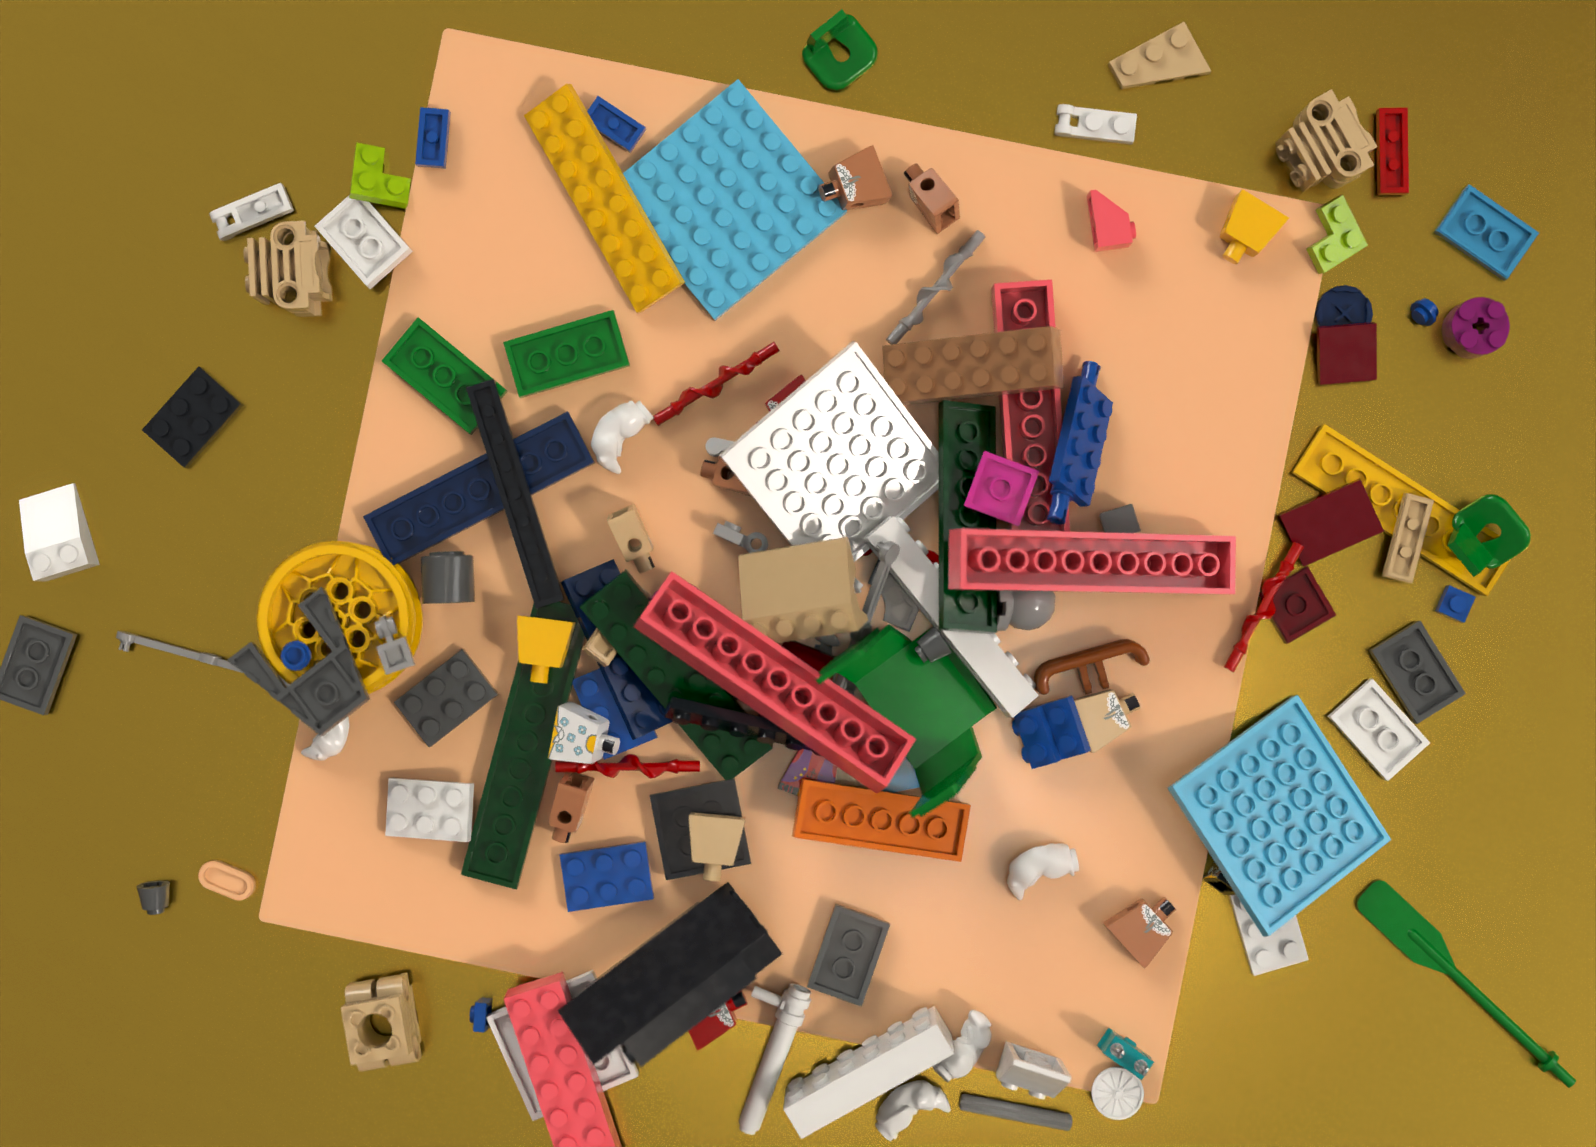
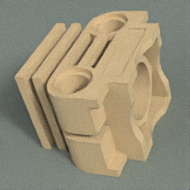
M1332 89L1313 99L1296 116L1293 127L1287 130L1275 143L1279 159L1282 162L1286 161L1291 170L1290 178L1296 187H1300L1302 192L1321 181L1326 186L1337 189L1359 178L1362 173L1374 166L1368 154L1377 148L1371 134L1360 124L1356 108L1350 97L1348 96L1338 101Z
M288 221L278 223L273 227L270 241L265 237H259V242L254 238H247V247H244V261L248 263L249 276L245 277L247 293H250L252 298L264 305H270V301L299 317L322 316L321 302L332 301V286L328 279L330 245L320 240L318 231L309 230L306 227V221Z
M407 972L382 977L377 981V986L375 979L351 982L346 986V1004L341 1006L350 1064H357L358 1070L363 1072L385 1068L389 1064L397 1066L418 1062L422 1058L420 1042L422 1040L416 1016L412 985H409ZM372 1013L381 1014L388 1019L392 1026V1036H382L372 1028L370 1023V1015Z

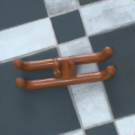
M1129 639L1117 640L1046 661L1035 672L1034 683L1037 686L1035 689L1040 694L1046 695L1050 690L1048 681L1052 675L1077 668L1085 695L1092 693V685L1088 677L1086 665L1093 663L1098 675L1099 685L1102 689L1109 688V683L1102 660L1132 653L1137 663L1146 666L1149 664L1150 658L1146 649L1139 643Z

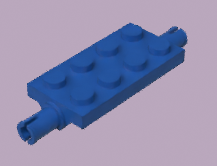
M1094 361L1083 362L1081 376L1073 377L1049 478V482L1053 484L1050 493L1053 497L1047 520H1050L1053 524H1065L1069 501H1074L1080 507L1090 506L1092 494L1095 490L1096 476L1101 464V454L1107 437L1106 432L1109 418L1112 414L1113 402L1096 387L1101 366Z

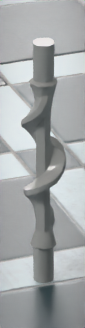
M976 230L966 244L961 246L958 253L950 255L945 260L943 274L932 287L920 289L917 295L916 307L907 317L899 320L897 327L886 339L891 345L897 344L906 332L911 330L913 325H918L923 321L922 312L940 290L951 291L953 286L949 278L964 260L973 256V252L986 238L982 232Z

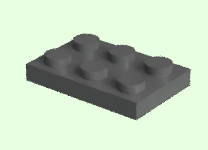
M20 615L0 667V700L41 715H48L77 634L31 617Z
M1420 620L1415 621L1369 650L1415 724L1420 723L1466 694Z
M462 649L394 703L430 748L495 698L498 692L467 652Z
M835 904L807 987L862 1007L890 923Z

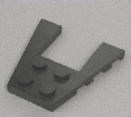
M321 587L298 606L332 652L288 687L255 642L248 643L230 657L228 661L245 673L254 683L260 685L275 700L286 706L291 713L317 734L324 736L369 701L370 697L325 588Z

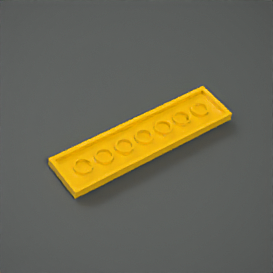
M565 84L526 113L524 117L637 313L643 312L683 285L685 281L572 84Z
M1326 424L1320 427L1292 471L1294 475L1324 494L1360 478L1384 532L1391 537L1394 532L1403 493L1434 500L1420 555L1483 596L1489 595L1510 562L1509 560L1494 569L1485 568L1481 573L1473 577L1462 564V560H1459L1447 546L1454 530L1452 520L1459 509ZM1484 527L1476 537L1482 543L1497 538L1499 535Z

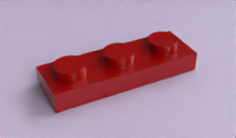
M1408 107L1378 108L1376 110L1377 195H1407L1409 193Z

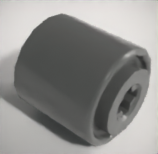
M463 551L432 552L429 553V556L421 557L422 604L475 602L473 556L464 555Z

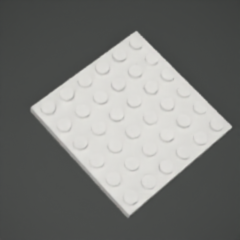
M854 341L719 455L791 546L848 536L854 562L870 549L862 539L889 516H895L896 519L900 517L904 520L939 489V452L859 345Z

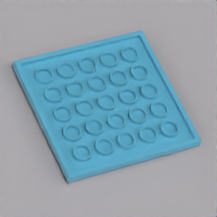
M739 79L623 173L684 279V284L715 321L847 213V210H842L837 198L825 202L822 200L819 193V185L824 184V182Z
M1298 695L1290 697L1168 787L1173 798L1263 937L1270 936L1391 841L1390 836Z

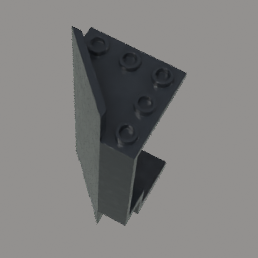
M727 882L702 902L695 903L588 984L586 990L564 1005L558 1012L593 1066L620 1046L623 1054L631 1064L637 1061L639 1066L642 1067L757 979L755 975L781 956L782 952L768 935V931L760 924L753 912L741 900L729 882Z

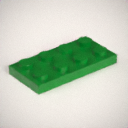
M614 310L503 342L520 398L630 366Z
M418 317L383 358L382 362L472 435L478 428V424L466 387L493 378ZM496 382L502 399L508 391Z

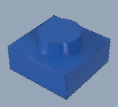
M1446 585L1435 612L1460 623H1465L1476 597L1453 586Z
M480 998L475 1002V1005L471 1006L469 1020L470 1023H473V1032H485L490 1028L486 1017L487 1014L492 1013V998Z

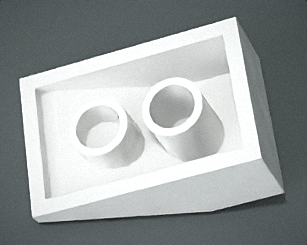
M75 483L19 500L25 556L33 581L46 582L100 565Z
M1007 1041L1005 1042L996 1071V1077L1001 1081L1003 1087L1011 1090H1017L1018 1087L1029 1090V1095L1039 1099H1045L1046 1096L1054 1098L1070 1083L1072 1078L1060 1058Z

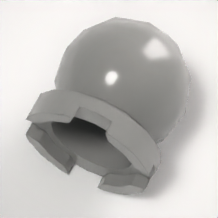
M997 590V631H1005L1009 624L1014 628L1028 631L1040 628L1051 619L1055 611V594L1053 591Z

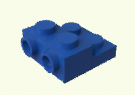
M1072 695L1023 709L1012 721L1013 731L1017 736H1021L1024 745L1021 750L1023 760L1026 763H1030L1032 769L1057 763L1060 760L1091 751Z

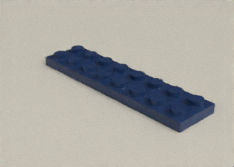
M568 411L514 439L531 495L595 463ZM487 453L368 513L363 518L382 555L393 565H396L503 511L504 506Z

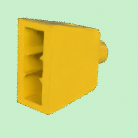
M1242 189L1235 196L1220 233V238L1229 243L1222 255L1223 258L1233 264H1238L1244 253L1255 257L1288 221L1289 217Z
M517 616L519 663L532 664L530 682L547 684L549 667H563L576 622Z

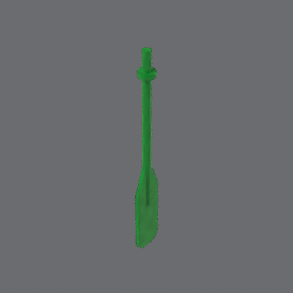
M1375 880L1369 884L1356 900V908L1359 913L1413 963L1447 974L1539 1060L1538 1068L1542 1072L1550 1070L1568 1088L1575 1084L1576 1079L1557 1062L1559 1055L1555 1051L1547 1053L1456 968L1442 934L1387 882Z

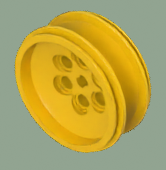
M327 541L309 545L286 558L267 580L257 609V632L260 645L266 659L277 674L288 684H291L328 656L326 652L327 644L317 630L311 638L305 635L304 626L310 621L298 606L315 591L323 587L328 593L335 613L338 612V617L343 618L341 628L368 694L385 687L395 680L405 669L386 675L376 647L387 643L385 637L380 639L374 622L379 621L381 616H392L398 633L393 634L394 640L406 636L412 656L414 657L422 634L423 612L415 584L400 564L393 565L378 549L345 541ZM342 583H345L349 589V593L344 599H340L337 595V587ZM363 602H367L371 607V613L366 618L361 617L359 614V606ZM357 631H362L366 637V641L361 647H358L353 640ZM301 641L310 648L311 661L307 667L294 671L284 666L281 660V651L287 643Z

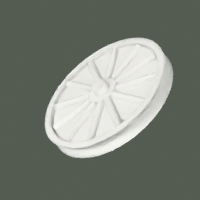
M1110 1067L1103 1070L1095 1078L1091 1089V1096L1095 1107L1102 1115L1113 1120H1123L1133 1116L1140 1109L1144 1099V1089L1140 1079L1125 1068Z

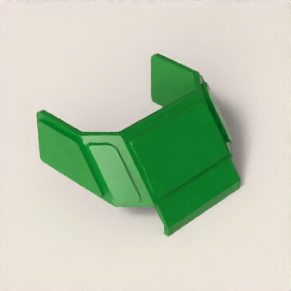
M888 624L881 630L878 627L835 657L819 671L820 676L815 681L820 685L834 674L839 673L855 684L873 710L916 738L905 757L915 769L922 797L909 814L912 818L917 815L922 817L957 795L977 769L976 765L981 760L982 754L972 726L994 711L997 706L951 648L952 653L932 663L929 660L923 663L914 648L918 646L917 641L930 629L911 641Z

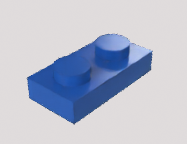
M599 96L596 97L587 111L599 133L629 153L632 152L646 131L645 126Z
M420 107L415 161L417 167L446 169L451 114L448 109Z

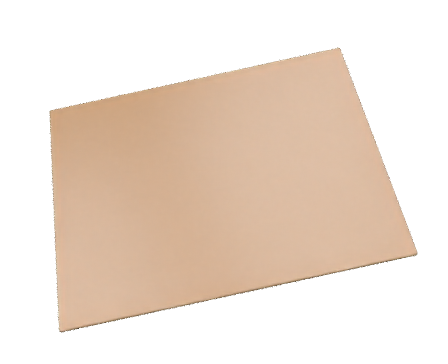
M450 28L445 29L442 34L427 108L448 109L451 112L446 169L417 167L415 164L408 206L405 211L400 235L413 252L393 269L337 541L363 544L380 550L363 516L486 453L479 428L470 435L382 362L383 358L419 317L508 391L501 400L514 439L568 411L595 462L593 465L532 495L565 600L560 602L570 604L561 585L563 580L614 559L620 573L626 569L636 582L651 595L662 586L672 571L742 619L738 556L749 552L741 546L714 535L713 532L717 523L724 525L726 521L741 527L739 533L745 536L754 532L763 534L768 541L766 550L791 545L752 496L721 489L712 484L713 479L701 477V467L704 460L718 462L720 457H713L708 454L705 448L706 442L710 438H720L735 442L752 428L756 422L769 413L765 406L769 399L801 374L805 381H807L852 341L859 345L884 378L882 346L891 345L887 342V337L897 327L899 320L907 317L916 307L917 295L920 289L932 287L943 274L945 260L950 255L958 253L961 246H964L976 230H979L986 238L973 252V256L964 260L949 278L953 286L951 291L940 290L922 312L923 321L918 325H913L911 330H908L897 344L994 333L991 288L994 283L1052 279L1055 326L1060 330L1064 380V388L1060 389L1062 423L1073 377L1081 376L1082 365L1085 361H1094L1101 366L1096 387L1113 402L1112 414L1109 418L1106 432L1107 437L1103 445L1101 464L1098 468L1090 506L1080 507L1074 501H1069L1070 532H1104L1099 518L1100 513L1133 504L1141 529L1140 532L1136 533L1236 536L1235 594L1053 591L1055 594V611L1051 619L1043 626L1028 631L1014 628L1009 624L1005 631H997L995 634L1001 641L998 644L1004 653L1010 652L1019 664L1016 668L1022 675L1026 673L1033 681L1038 667L1048 660L1123 639L1135 641L1143 646L1149 655L1150 662L1148 665L1142 666L1134 660L1132 653L1102 660L1109 683V688L1102 689L1099 685L1098 675L1093 663L1086 665L1088 677L1092 685V693L1086 695L1083 691L1077 668L1052 675L1048 681L1050 690L1046 695L1040 694L1034 688L1039 696L1024 709L1071 695L1073 699L1109 689L1115 691L1118 699L1134 693L1139 702L1140 709L1126 715L1131 728L1095 753L1087 752L1060 760L1057 763L1032 769L1030 763H1026L1023 760L1021 750L1024 745L1021 736H1017L1012 728L1014 717L1005 716L997 706L994 711L972 726L982 758L976 765L977 769L960 792L948 800L971 805L961 862L794 838L792 832L798 796L778 789V785L797 750L788 749L784 744L774 742L772 743L773 749L735 777L742 817H745L744 827L751 864L721 870L720 881L703 880V874L666 881L649 795L725 780L679 724L671 722L655 730L658 738L604 760L602 757L597 762L619 763L628 754L636 755L642 763L668 762L674 759L679 761L700 760V772H678V774L666 771L652 779H649L640 771H620L615 778L607 777L598 771L580 773L595 778L582 823L576 832H571L568 843L554 841L552 835L555 827L548 824L558 783L566 773H555V762L559 760H552L520 883L516 890L461 875L469 842L385 836L389 778L474 783L473 831L519 660L517 616L530 617L534 604L505 510L400 563L415 584L422 605L423 627L420 642L413 657L415 665L407 667L390 684L368 694L370 700L348 716L349 732L341 752L335 756H330L324 761L313 760L303 756L301 751L311 746L313 738L317 733L303 721L299 720L259 919L262 922L540 979L563 972L567 981L591 970H594L598 978L695 903L702 902L725 883L729 882L760 924L768 931V935L782 952L781 956L755 975L757 979L742 989L748 1004L734 1010L737 1019L774 1026L778 1007L751 997L754 987L758 986L782 996L784 990L788 989L791 983L804 986L811 991L809 996L811 998L808 1009L804 1010L805 1018L802 1026L798 1027L797 1031L862 1044L866 1039L874 1035L879 1037L886 1033L887 1029L894 1023L899 1021L904 1023L911 1019L912 1015L919 1009L924 1007L929 1009L933 1006L936 1007L952 1034V1040H956L957 1037H961V1029L964 1022L968 1019L969 1011L976 1010L986 1015L990 1021L992 1036L989 1045L984 1048L980 1058L973 1066L974 1068L996 1072L1005 1042L1007 1041L1060 1058L1072 1077L1067 1087L1091 1091L1095 1078L1103 1070L1110 1067H1122L1103 1054L1097 1046L1107 1029L1110 1028L1123 1038L1128 1037L1134 1041L1136 1047L1148 1054L1154 1061L1147 1075L1142 1080L1140 1079L1144 1089L1143 1102L1156 1104L1160 1096L1208 850L1173 798L1168 787L1230 742L1247 653L1242 657L1234 673L1224 668L1234 650L1233 646L1242 637L1241 628L1247 615H1254L1256 612L1323 273L1318 274L1306 248L1327 236L1316 212V209L1323 204L746 88L824 183L830 182L828 172L835 164L874 145L892 197L883 205L847 210L844 216L716 321L685 284L643 312L637 313L524 115L565 84H572L587 111L596 97H601L646 127V131L631 153L600 133L619 168L624 173L730 85ZM915 163L924 172L933 168L959 200L960 219L938 234L935 233L910 197L908 186L910 182L905 177L904 172ZM1243 189L1288 216L1289 219L1259 254L1251 257L1244 253L1238 264H1233L1222 256L1229 243L1220 238V233L1235 196ZM1090 190L1099 191L1129 214L1130 222L1134 221L1136 238L1133 239V243L1128 248L1100 252L1094 251L1086 197ZM614 310L630 363L629 367L527 397H519L503 342ZM772 342H775L780 351L763 361L761 365L756 366L749 375L738 374L723 383L719 396L712 399L703 395L687 405L679 416L675 415L659 426L652 419L636 435L625 438L622 444L621 456L617 457L621 468L620 474L603 468L597 462L596 455L591 447L592 436L600 419L615 407L629 401L637 403L640 400L653 416L670 406L671 402L678 401L681 393L689 387L700 389L718 378L720 366L735 367L747 360L754 351L757 352ZM999 395L948 400L996 406V455L1003 457ZM941 401L904 405L939 452V402ZM733 472L730 473L729 479L733 477ZM938 489L910 513L904 521L909 526L910 531L908 534L914 541L918 539L927 550L934 551L939 555ZM635 504L653 544V551L649 552L655 567L643 573L638 572L633 560L626 562L607 522L608 515ZM996 518V530H1008V522ZM637 538L629 540L632 547L640 545ZM753 539L751 542L753 549H759L762 546L760 539ZM451 551H463L464 555L473 556L475 602L422 604L421 557L429 556V553ZM873 552L868 556L862 555L854 562L856 568L855 578L863 584V587L860 589L861 592L856 593L861 610L871 587L868 581L878 560V557ZM342 583L337 587V595L340 599L346 598L349 589L345 583ZM880 595L870 622L872 631L877 627L881 630L889 624L911 641L933 627L920 609L910 632L883 621L885 604L882 595ZM363 602L359 606V614L361 617L366 618L371 613V607L367 602ZM336 612V616L341 625L343 622V618H339L338 612ZM357 631L353 637L354 643L358 647L363 646L366 641L365 634L362 631ZM851 632L835 634L840 645L838 647L832 646L833 656L837 657L848 649L852 639ZM585 637V640H584L583 647H584L585 644L587 643L586 637ZM815 637L795 640L812 648H815V645H821V642L817 641ZM327 645L326 652L329 655L332 651ZM464 649L498 692V695L429 748L394 702L456 653ZM583 650L580 655L575 678L599 669L597 661ZM572 685L568 702L571 701L581 706ZM856 687L854 697L870 707ZM739 699L737 700L738 704L747 714L758 716L757 711ZM837 767L836 784L868 788ZM920 787L895 792L922 796ZM646 841L654 893L653 900L568 912L560 854ZM1050 843H1064L1069 846V849L1075 848L1079 864V871L1074 872L1075 876L1067 873L1062 877L1050 879L1042 875L1034 885L1024 891L1022 900H1018L1010 891L1007 884L1009 866L1020 854L1034 847L1045 846ZM1165 897L1176 908L1164 921L1172 929L1173 933L1150 964L1144 969L1103 923L1139 899L1145 900L1152 908ZM835 904L890 923L862 1007L807 987Z

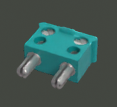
M1110 1028L1107 1029L1097 1044L1103 1054L1141 1080L1147 1075V1072H1149L1154 1063L1148 1054L1136 1047L1134 1041L1128 1037L1123 1038Z

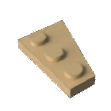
M1185 22L1108 63L1121 89L1155 84L1159 81L1184 79L1194 75H1207L1211 72Z

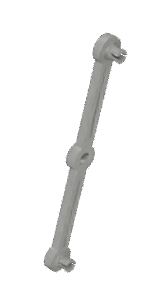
M892 541L886 544L879 542L876 545L875 550L880 552V563L862 609L867 614L868 621L858 631L851 632L852 639L849 647L872 631L870 622L892 563L897 559L900 552L899 545ZM838 674L835 683L846 690L849 680Z
M118 630L116 638L121 641L119 650L129 652L130 644L136 643L243 673L228 660L221 659L222 657L214 654L199 653ZM283 680V682L288 687L290 684Z

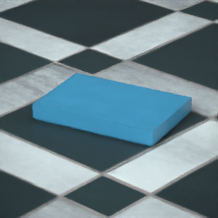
M1470 184L1464 188L1434 231L1435 234L1503 281L1508 279L1539 234L1538 231Z

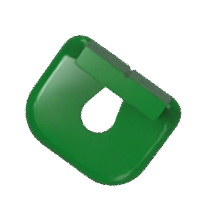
M842 9L827 20V23L822 24L810 34L802 51V58L806 66L824 87L831 90H841L849 86L875 64L878 56V49L874 40L855 17L846 14ZM835 38L850 51L848 60L844 62L837 61L831 52L828 42Z
M1487 494L1477 498L1454 515L1452 520L1454 530L1447 546L1459 560H1462V564L1474 577L1485 568H1497L1526 550L1531 541V532L1526 523L1504 498L1494 494ZM1487 524H1497L1501 529L1499 537L1482 543L1477 539L1476 536Z

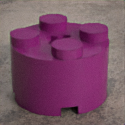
M1486 297L1472 298L1455 306L1443 320L1442 337L1444 343L1456 355L1466 359L1479 358L1496 351L1505 344L1510 330V322L1505 307L1502 303ZM1475 324V326L1478 327V330L1473 329L1472 325Z

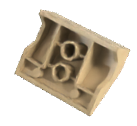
M848 536L740 554L738 556L742 620L774 642L781 643L858 631L868 621L867 614L859 608L854 588L856 568Z

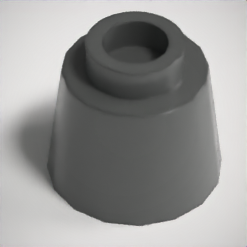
M934 626L917 641L918 646L914 648L923 663L927 660L932 663L952 653Z
M149 881L136 886L142 909L147 910L148 915L165 912V907L169 905V881Z

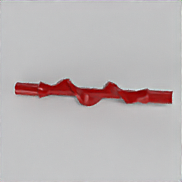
M772 342L761 350L754 351L747 360L735 367L720 366L718 378L700 389L689 387L684 390L678 401L671 402L670 406L653 415L655 423L659 426L675 415L679 416L687 405L703 395L712 399L719 396L723 383L738 374L749 375L756 366L761 365L763 361L780 351L775 342Z
M1293 542L1286 557L1280 562L1279 572L1272 578L1265 580L1262 587L1264 598L1254 615H1247L1241 628L1242 637L1233 646L1234 650L1224 666L1227 670L1235 672L1242 657L1247 653L1248 643L1260 621L1271 619L1275 614L1274 596L1286 577L1295 569L1294 564L1304 548L1299 543Z
M628 754L619 763H598L596 761L592 764L556 761L555 773L577 772V774L586 771H598L607 777L615 778L620 771H640L649 779H652L666 771L678 774V772H700V760L679 761L674 759L668 762L642 763L636 755Z

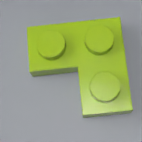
M357 142L354 152L349 198L406 209L411 179L382 173L385 148Z
M1344 195L1337 196L1316 209L1327 236L1306 248L1318 274L1327 272L1368 246Z

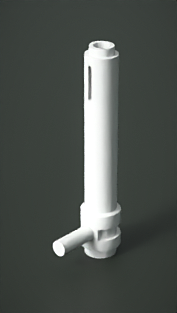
M791 983L788 989L784 990L782 996L755 986L751 997L774 1005L778 1009L775 1014L777 1018L738 1121L740 1124L739 1129L746 1134L754 1135L756 1131L760 1130L797 1028L802 1026L805 1014L803 1012L805 1009H808L811 1002L809 997L811 991L804 986Z

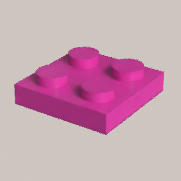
M984 451L964 507L1019 526L1039 471Z

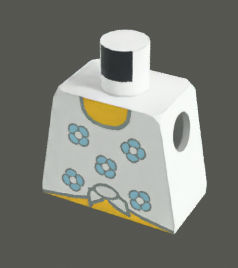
M569 701L557 707L548 759L592 764L601 760L604 752L615 755L620 746V739L607 735L609 720Z

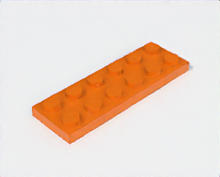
M802 778L792 836L800 839L961 862L971 805L968 803L946 801L924 816L920 817L917 815L912 818L909 812L922 796L882 790L876 794L869 788Z

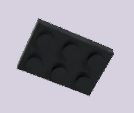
M198 366L146 424L142 431L181 466L188 468L244 404L202 367Z

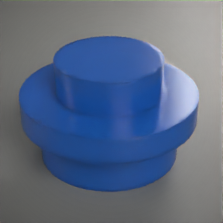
M1423 298L1411 305V316L1418 324L1431 326L1436 321L1439 311L1431 300Z
M301 641L289 642L281 651L282 663L290 670H302L311 661V650Z

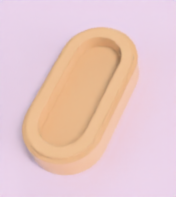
M212 860L203 864L198 873L199 881L203 887L233 900L241 901L249 898L256 888V881L249 872L219 860Z

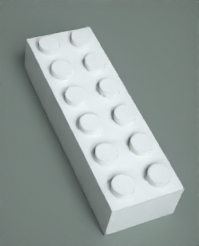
M935 1006L929 1009L927 1007L921 1008L908 1021L894 1023L883 1035L879 1037L877 1035L871 1036L858 1049L854 1051L852 1049L846 1050L833 1063L829 1065L823 1063L817 1066L808 1077L804 1079L798 1077L787 1085L788 1088L785 1089L783 1110L802 1139L954 1054L952 1034Z

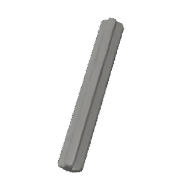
M962 1094L959 1101V1108L962 1111L1069 1131L1072 1126V1116L1067 1113L969 1094Z

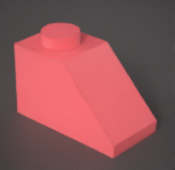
M1090 190L1086 197L1094 251L1100 252L1128 248L1133 243V239L1136 238L1134 221L1130 222L1129 214L1099 191Z

